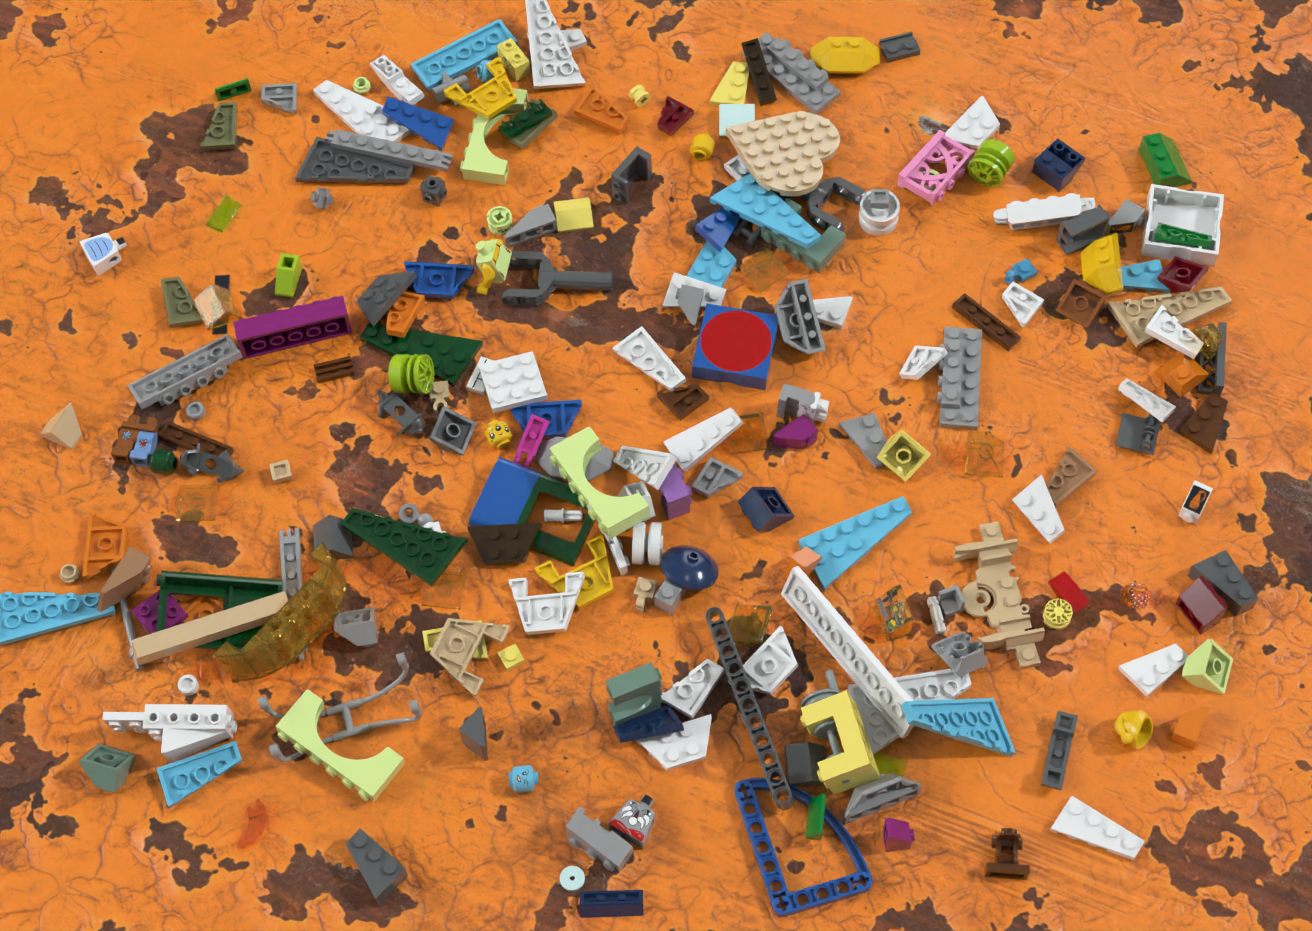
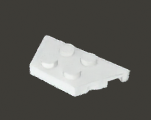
M981 96L948 129L945 136L965 147L977 150L984 140L989 139L999 129L1000 123L985 98Z
M782 626L743 665L753 691L772 695L798 667Z
M710 714L682 723L684 731L638 739L637 743L642 745L654 759L659 761L666 771L706 759L712 716Z

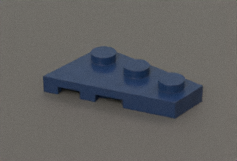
M667 705L615 725L613 730L619 741L623 743L684 731V727L671 707Z

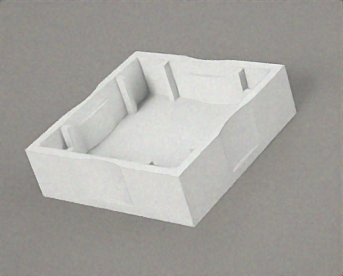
M1151 184L1147 195L1141 256L1172 260L1176 256L1200 265L1214 267L1219 255L1221 234L1219 227L1223 212L1224 195L1203 191H1186L1175 187ZM1158 222L1211 235L1212 242L1210 248L1202 249V246L1197 248L1191 245L1154 240Z

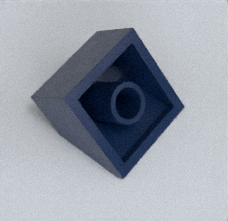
M751 487L738 501L743 513L748 516L753 528L758 532H769L795 517L775 487Z

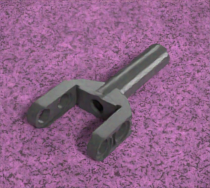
M841 177L826 179L820 182L818 187L812 192L800 195V197L806 200L810 223L825 231L832 225L843 232L844 226L840 220L822 211L821 208L832 196V192L856 205H860L862 197L867 192Z
M511 251L512 255L509 265L512 267L539 269L538 289H508L502 293V302L512 306H539L549 298L555 289L611 291L613 288V274L609 272L557 271L542 252Z

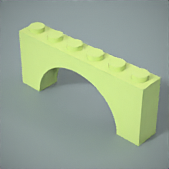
M513 88L517 102L488 120L477 114L476 119L474 118L472 124L473 132L469 133L468 138L469 146L465 147L464 151L465 160L461 161L460 165L463 179L499 185L506 184L509 173L508 161L493 155L488 150L485 141L488 132L499 120L507 116L520 114L527 108V90Z
M590 426L549 448L551 453L549 459L552 465L559 468V473L563 480H568L571 491L578 494L581 505L589 509L588 513L592 520H597L600 531L603 534L606 533L610 539L651 517L649 505L639 492L624 497L609 496L596 490L585 477L586 467L591 458L601 451L599 438Z
M307 689L276 725L278 737L284 742L289 741L294 744L293 747L299 753L303 754L305 752L310 756L309 759L318 766L320 764L326 768V772L332 777L338 776L347 788L351 789L353 787L358 791V795L366 801L369 799L374 803L404 766V758L388 746L376 756L362 760L348 759L333 753L324 745L317 733L318 719L325 708L324 702Z

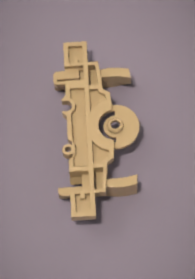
M998 521L979 525V532L982 542L959 545L955 547L953 554L954 563L977 557L979 569L975 573L976 581L968 583L961 592L965 599L964 610L974 617H986L990 627L997 629L998 632L986 637H978L977 642L984 644V650L1003 646L1006 653L1015 651L1020 669L1040 666L1041 662L1035 642L1043 640L1045 630L1044 628L1029 630V628H1032L1031 617L1028 614L1029 606L1026 604L1020 606L1022 599L1017 585L1019 577L1013 578L1009 575V573L1015 572L1016 567L1011 565L1010 561L1012 554L1017 550L1018 540L1004 541ZM990 593L993 597L994 604L989 610L984 611V608H986L990 603ZM982 598L984 602L978 603L976 599Z

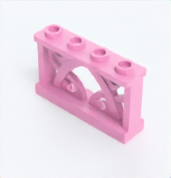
M939 130L899 173L897 186L902 189L907 188L929 201L931 205H934L937 201L940 202L947 190L952 189L958 178H962L975 154V150L966 148L945 136V132ZM958 154L964 158L960 162L956 161V159H958L959 156L951 157V155ZM943 160L945 161L947 173L929 175L930 169L926 164L927 162L939 163ZM921 169H924V170L926 171V173H925V175H923V172H919V171H920ZM929 183V189H931V186H936L937 188L934 191H930L924 185Z

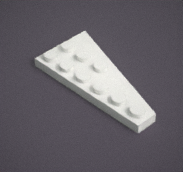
M525 0L534 89L586 86V82L582 78L579 67L573 59L570 48L557 25L547 0Z

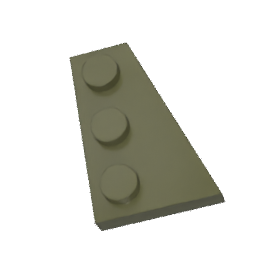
M237 102L218 104L212 117L211 126L205 133L204 142H201V151L236 149Z

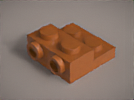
M1073 279L1055 312L1089 329L1096 315L1099 314L1104 306L1107 296L1103 290L1099 288L1094 290L1089 287V284L1084 280L1079 279L1077 281Z

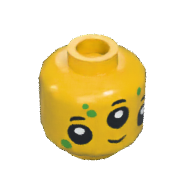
M496 419L487 424L488 427L485 429L484 434L491 447L501 449L511 443L512 433L506 422H498Z

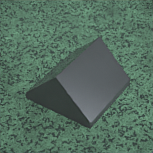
M328 515L313 525L315 562L354 558L353 533L341 525L342 518Z
M479 707L459 728L462 743L486 761L488 760L486 722L483 709Z

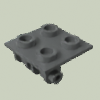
M1123 413L1115 446L1154 455L1161 422L1151 414L1146 418Z

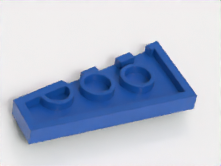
M389 96L382 109V115L400 126L403 125L411 133L417 134L427 143L435 145L440 151L443 150L454 124V119Z

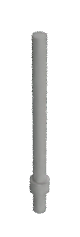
M125 598L119 604L130 645V658L134 661L136 672H141L144 670L143 664L137 666L131 648L133 646L131 640L136 639L127 599Z

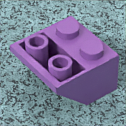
M675 463L660 487L661 506L668 520L689 513L690 504H692L690 495H692L691 489L688 484H684L683 473L680 468H676Z

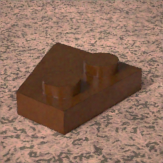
M692 384L684 388H674V391L663 393L659 391L657 398L681 421L707 402L709 395L698 384Z

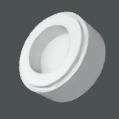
M188 674L179 679L177 686L183 695L190 696L197 692L199 683L195 676Z

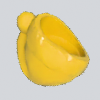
M1142 710L1128 711L1117 717L1114 729L1121 736L1124 744H1130L1136 749H1141L1151 738L1153 723L1150 716Z

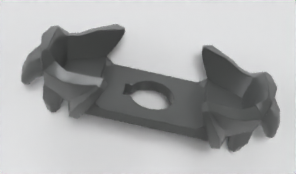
M377 390L379 397L378 417L386 419L388 418L386 412H388L402 425L403 428L397 435L403 433L412 437H418L424 432L425 424L421 417L422 414H416L403 402L404 398L402 395ZM397 406L406 409L404 415L398 416L395 414V408Z
M198 443L195 450L184 451L180 455V465L193 476H196V470L221 476L216 478V481L223 482L232 480L235 475L244 472V469L232 461V457L227 450L222 452L220 456L200 452V443ZM209 459H214L217 466L215 469H210L205 462Z

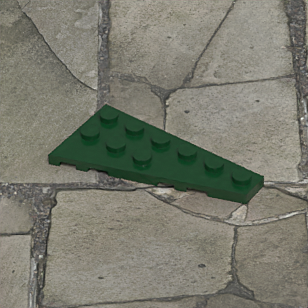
M370 323L359 336L361 341L391 356L396 354H409L411 356L414 354L429 355L434 365V377L441 381L448 380V384L453 387L483 346V341L412 329L408 330L404 338L387 334L386 325L375 324V326H372Z

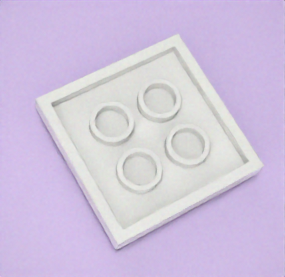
M533 351L479 364L480 374L493 413L548 399Z

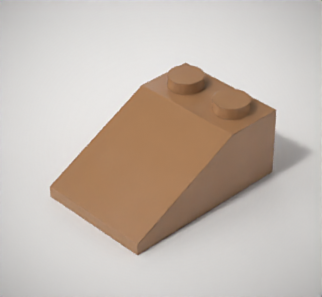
M129 547L100 591L98 611L102 612L138 592L142 585L146 586L152 569L150 556Z

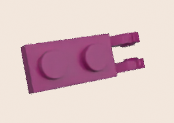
M533 414L531 415L518 445L514 463L519 464L522 452L529 454L524 467H530L550 421Z

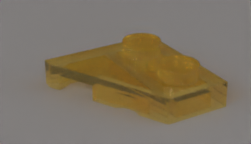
M1209 323L1190 330L1204 343L1200 350L1208 360L1213 358L1224 337L1220 329L1216 328L1213 323Z

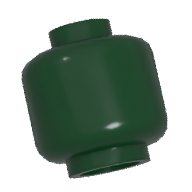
M156 449L152 454H149L147 464L150 465L153 473L169 475L176 470L178 458L175 457L172 451Z

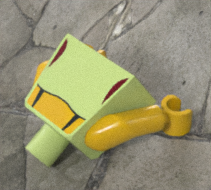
M501 239L479 241L476 244V249L478 250L476 265L484 276L483 282L478 284L477 293L486 295L492 283L502 282L506 279L512 252L503 245Z

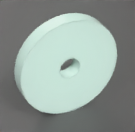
M568 866L561 872L560 883L564 889L577 891L584 885L585 875L579 867Z

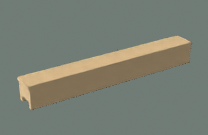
M285 591L133 639L131 640L133 644L131 648L137 666L289 617L292 615L293 607L290 605Z

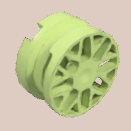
M496 206L488 211L487 223L490 232L496 235H504L512 228L510 210L506 207Z

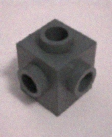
M429 175L420 186L423 201L437 207L440 206L447 195L445 181L439 177Z

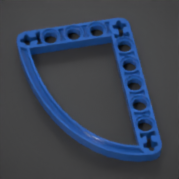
M751 778L736 783L734 788L735 797L773 911L777 916H790L866 893L871 889L872 876L858 846L842 823L825 806L824 822L832 829L847 850L857 869V873L789 893L754 790L770 791L766 778ZM772 779V782L778 783L780 780ZM790 785L793 798L809 808V801L813 796L794 785ZM740 787L749 789L747 790L748 799L745 801L743 793L739 792ZM753 805L756 808L755 813L747 814L744 811L745 806ZM753 824H759L762 826V831L760 833H753L750 828ZM760 843H766L769 850L761 853L758 851L757 846ZM767 862L773 863L775 870L772 872L765 871L763 868L764 864ZM860 878H863L864 881L868 880L865 887L862 884L855 885V890H853L850 880H853V884L858 883ZM772 882H779L782 885V889L774 892L771 890L770 884ZM845 883L849 887L848 892L840 893L837 890V885ZM825 889L828 891V898H818V890ZM805 895L809 899L808 904L803 906L798 904V896ZM782 896L783 904H788L785 911L777 908L779 907L778 897Z

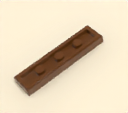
M964 293L953 303L952 308L977 328L982 329V332L1005 350L1010 351L1021 340V336Z
M170 421L166 422L158 435L159 439L187 451L195 450L197 444L200 443V452L220 456L225 450L229 452L230 456L234 452L231 446Z

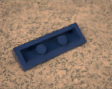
M643 890L580 892V917L642 916L644 914Z

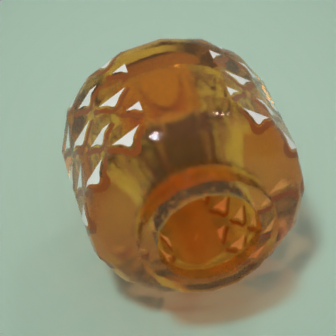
M1127 583L1120 591L1121 602L1130 609L1145 608L1152 596L1151 591L1144 583Z

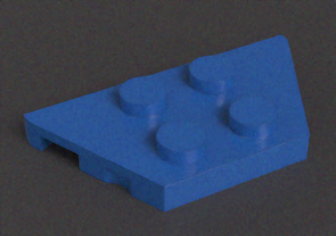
M404 261L406 272L414 271L417 275L416 279L411 283L415 293L425 295L427 298L454 299L474 273V265Z
M582 399L535 402L512 408L510 412L523 432L533 414L550 421L543 439L567 437L582 407Z

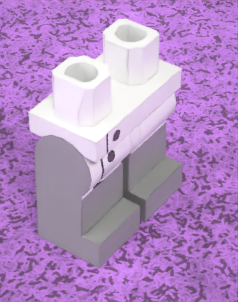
M784 383L778 400L776 417L784 419L786 414L799 418L804 414L812 424H814V421L825 423L830 401L820 399L821 393L819 392L814 394L811 391Z

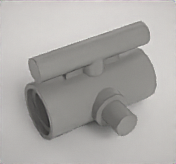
M447 72L441 74L443 84L432 88L438 104L449 100V98L445 97L444 90L455 83L464 92L470 91L466 75L452 80ZM453 101L455 107L460 105Z

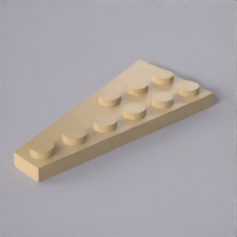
M1221 286L1200 289L1198 292L1191 293L1181 292V294L1176 295L1170 293L1147 296L1139 300L1125 299L1123 302L1117 303L1110 301L1107 302L1106 306L1137 348L1156 339L1144 331L1161 305L1166 308V312L1171 317L1175 316L1179 320L1178 323L1183 327L1230 305L1232 299Z

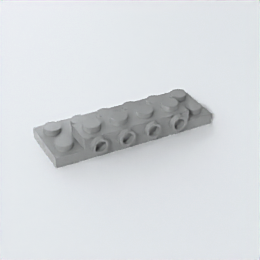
M768 32L758 38L770 78L812 113L817 115L840 96L841 91L828 81V73L824 69L819 70L812 59L807 60L804 58L801 50H794L787 39L782 40L780 37L775 39Z
M946 326L944 328L943 344L940 343V347L945 348L948 353L943 357V360L939 361V371H942V376H938V387H941V392L937 394V403H940L939 427L977 430L982 329Z
M226 334L127 386L141 409L149 407L157 401L161 406L172 404L176 398L182 395L187 396L198 387H205L209 381L215 378H222L225 373L229 372L227 365L235 363L243 358L230 336Z

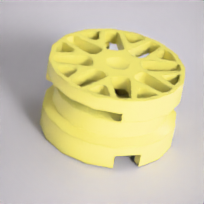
M1052 599L1045 606L1042 616L1043 622L1050 629L1062 630L1066 628L1072 618V607L1063 599Z

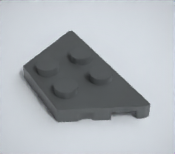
M414 271L379 275L368 289L363 292L357 303L372 326H375L416 279L417 275Z

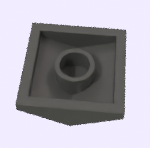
M443 406L429 439L440 449L463 456L476 422Z
M811 742L785 745L788 785L825 786L824 782H820L817 771L820 770L817 762L826 759L825 747Z

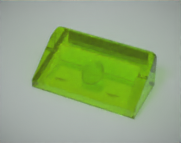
M226 194L205 225L223 233L241 204Z
M880 751L873 754L880 775L894 773L902 777L904 776L908 764L907 760Z

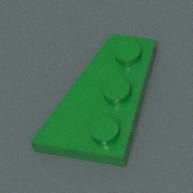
M1158 222L1154 240L1191 245L1197 248L1202 246V249L1210 248L1212 236Z

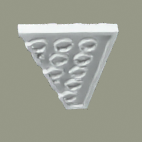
M952 669L894 677L913 701L955 699L971 688L969 673L961 679ZM857 684L848 685V692L858 705L874 755L900 736Z

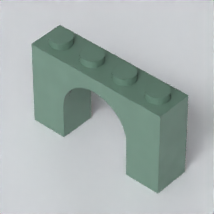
M787 197L784 202L801 216L802 206ZM832 225L823 233L821 241L808 249L789 241L788 237L780 233L777 235L771 229L761 227V237L765 241L776 245L779 250L787 252L795 260L801 261L809 269L815 270L818 273L845 245L846 234Z
M652 662L605 681L607 692L612 701L608 704V712L614 725L661 708V703H663L661 695L663 694L660 680L662 676L658 668L654 669Z

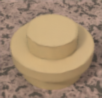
M67 564L61 568L60 578L65 583H73L80 576V571L75 565Z

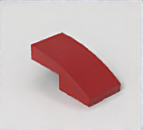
M1065 571L1048 581L1056 596L1070 604L1073 611L1072 614H1076L1090 604L1082 590Z

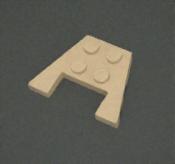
M448 618L430 655L476 697L484 679L466 670L484 635L503 644L511 627L505 624L497 625L488 622L480 623L471 620Z

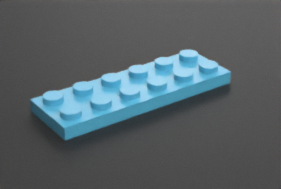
M498 19L411 63V68L427 90L430 91L432 88L443 84L441 74L447 72L449 77L453 79L477 67L482 61L491 60L498 56L497 45L510 38L513 39L517 46L518 42L501 19Z

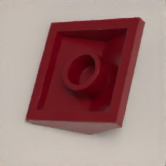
M1175 256L1160 273L1157 280L1174 293L1192 291L1207 273L1209 267Z

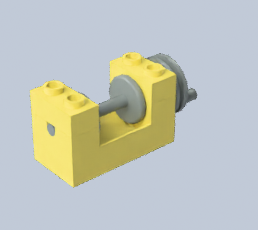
M828 670L825 674L830 689L818 690L803 698L801 702L803 715L800 716L804 728L807 727L809 734H813L817 740L829 738L833 754L825 760L817 762L820 769L817 771L820 782H824L826 789H830L835 795L881 777L858 705L847 690L839 692L833 670ZM838 734L840 736L844 751H841L836 737V735Z

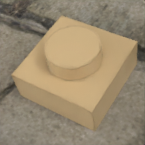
M288 460L269 464L274 484L293 479Z

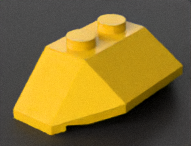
M827 37L810 48V59L815 62L819 69H824L827 73L863 74L880 64L879 48L864 37Z
M1116 232L1094 240L1081 252L1083 280L1092 288L1103 290L1106 296L1123 291L1119 242Z

